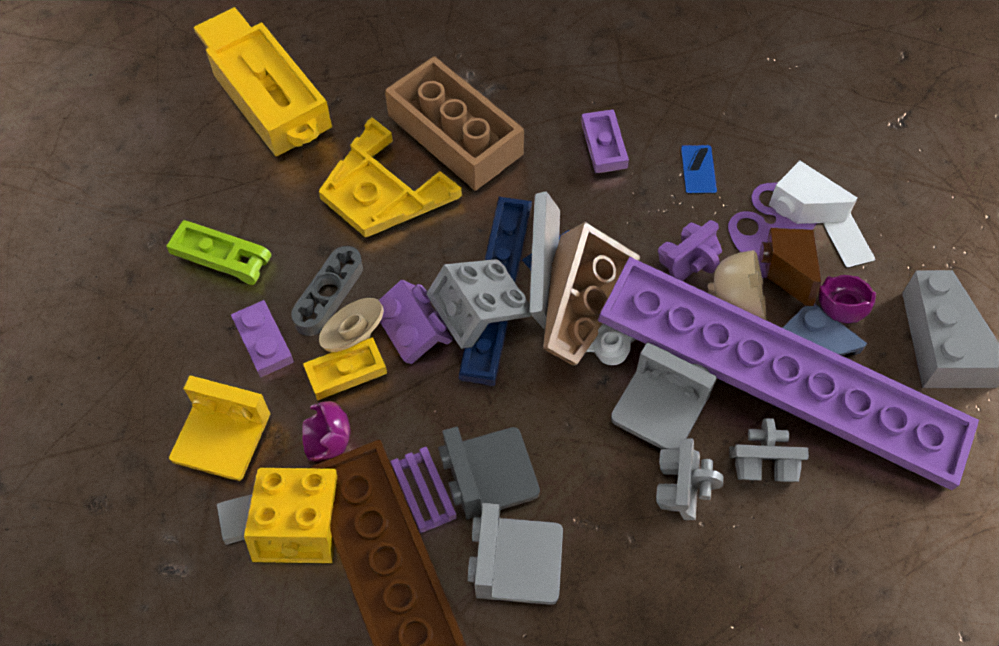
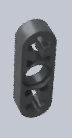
M341 246L335 249L293 307L291 317L296 330L300 334L305 336L319 334L363 271L361 255L356 248ZM349 260H352L353 265L346 264L341 270V262L347 263ZM326 284H333L338 287L336 293L332 296L324 297L318 292ZM314 312L315 320L309 318L306 322L303 321V316L310 317Z

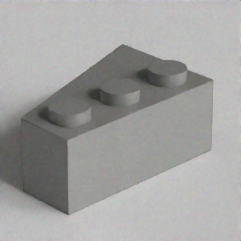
M916 270L902 295L922 388H997L999 386V342L953 270Z

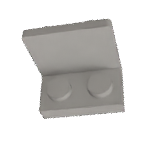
M497 259L444 264L426 293L461 349L473 347L488 323L531 316L529 313L530 304L525 295L508 274L505 266Z

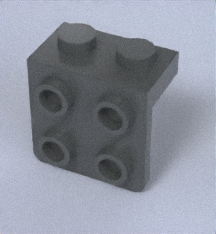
M458 426L442 431L444 445L438 447L444 470L451 468L454 481L449 482L453 502L455 506L462 504L466 520L474 518V516H481L483 503L499 504V510L538 498L540 488L519 429L511 427L462 441Z

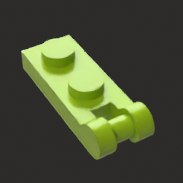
M184 219L166 246L171 255L238 277L241 281L250 285L256 284L260 277L259 270L261 266L267 265L272 256L271 252L261 245ZM242 256L250 258L247 264L240 262Z

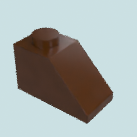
M770 228L767 242H761L759 252L760 263H765L767 278L804 305L814 306L821 285L814 231L808 229Z

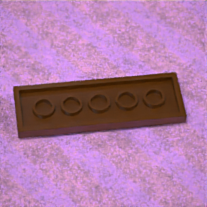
M378 439L308 467L335 469L337 472L330 531L373 646H466L381 440Z

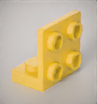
M190 375L183 389L192 402L193 407L169 459L174 464L241 481L270 416L264 398L259 393Z
M259 468L257 470L244 532V539L252 562L333 563L334 545L330 523L337 481L335 469Z

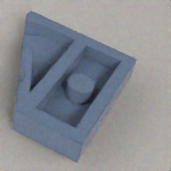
M815 303L814 306L805 305L783 327V329L841 356L848 353H853V355L860 354L867 345L864 340L843 324L827 316L822 308Z

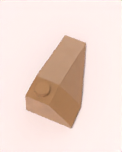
M586 222L562 234L551 268L543 345L545 351L573 366L578 364L599 334L598 329L603 324L598 321L599 315L629 257L638 261L640 259L638 254Z

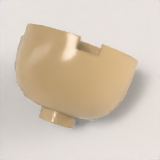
M755 250L728 256L715 269L714 282L708 283V293L767 320L766 299L763 296V279L757 253Z

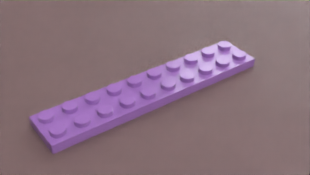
M629 257L599 315V322L642 343L647 344L648 342L666 350L691 364L702 365L711 374L717 376L718 379L943 487L953 490L959 486L978 426V419Z

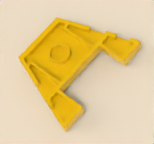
M373 117L365 123V130L362 135L354 139L350 145L351 150L346 158L338 162L319 190L320 199L365 238L457 200L462 196L461 187L441 171L416 191H413L377 162L373 156L393 142L392 132Z

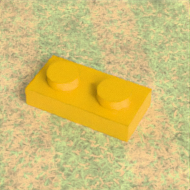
M373 337L361 341L348 349L332 352L303 363L317 401L387 374L386 366Z

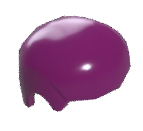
M828 276L823 285H820L818 292V302L823 312L834 321L844 324L857 323L870 314L876 301V292L858 276Z
M326 401L311 405V410H315L317 413L305 419L302 425V441L304 453L308 461H326L341 455L345 451L350 439L351 429L347 414L336 402Z

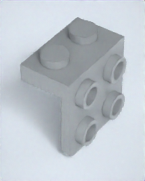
M647 342L640 354L637 371L611 414V421L620 428L661 449L680 447L681 438L688 437L710 397L717 376L711 374L702 365L691 364Z
M483 503L482 517L474 516L472 541L479 542L478 556H470L468 567V582H475L476 598L555 604L559 599L562 526L554 522L500 518L499 504Z

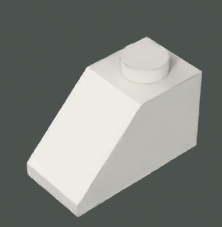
M799 161L776 184L769 206L774 208L781 216L789 218L796 224L845 222L855 205L857 197L802 161Z

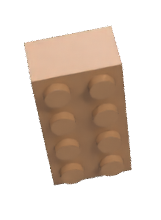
M435 56L385 89L388 116L475 191L524 155V128Z

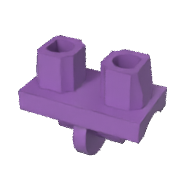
M709 220L701 227L691 222L682 230V243L677 246L667 241L659 247L660 263L669 269L670 276L684 281L693 272L697 273L701 269L707 273L715 272L720 263L718 255L722 253L721 245L716 236V231L719 229L718 223Z

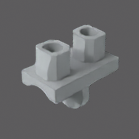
M769 418L763 419L761 429H748V440L761 441V446L735 445V447H729V458L735 459L738 480H762V460H774V481L799 482L801 461L809 460V448L775 446L776 442H788L789 432L788 430H776L774 419Z
M681 438L680 447L661 449L660 469L662 473L678 474L677 484H659L657 486V504L660 509L679 511L684 520H696L698 488L699 499L710 500L711 490L721 488L724 478L720 472L713 470V461L710 459H702L701 469H699L700 453L694 450L693 438Z

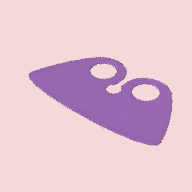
M777 183L761 184L752 193L754 207L766 215H773L776 218L774 224L766 223L762 216L750 211H742L735 214L728 223V231L738 251L755 250L757 253L762 278L767 277L765 263H760L759 259L761 242H767L770 228L813 230L817 224H796L789 218L781 216L774 208L761 204L759 200L760 194L767 190L774 191ZM743 218L753 219L758 224L757 233L751 236L741 234L737 229L738 221Z

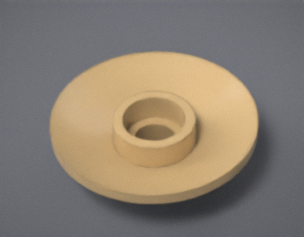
M363 298L346 305L336 312L320 332L319 343L322 348L328 352H338L369 339L371 332L377 327L383 316L384 308L380 301L376 298Z

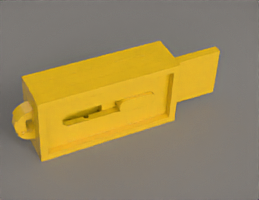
M234 7L194 26L195 33L208 48L206 53L214 77L276 157L296 146H303V144L317 139L319 134L332 128L327 101L262 22L251 27Z

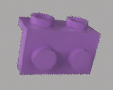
M400 280L379 299L384 308L380 323L403 361L413 364L438 341L448 345L453 341V338L439 313L430 304V299L426 295L428 291L420 284L415 286Z

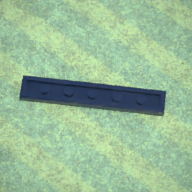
M498 197L484 261L499 260L516 284L532 209V201ZM509 320L488 323L473 347L464 348L459 370L460 381L491 386L496 385Z

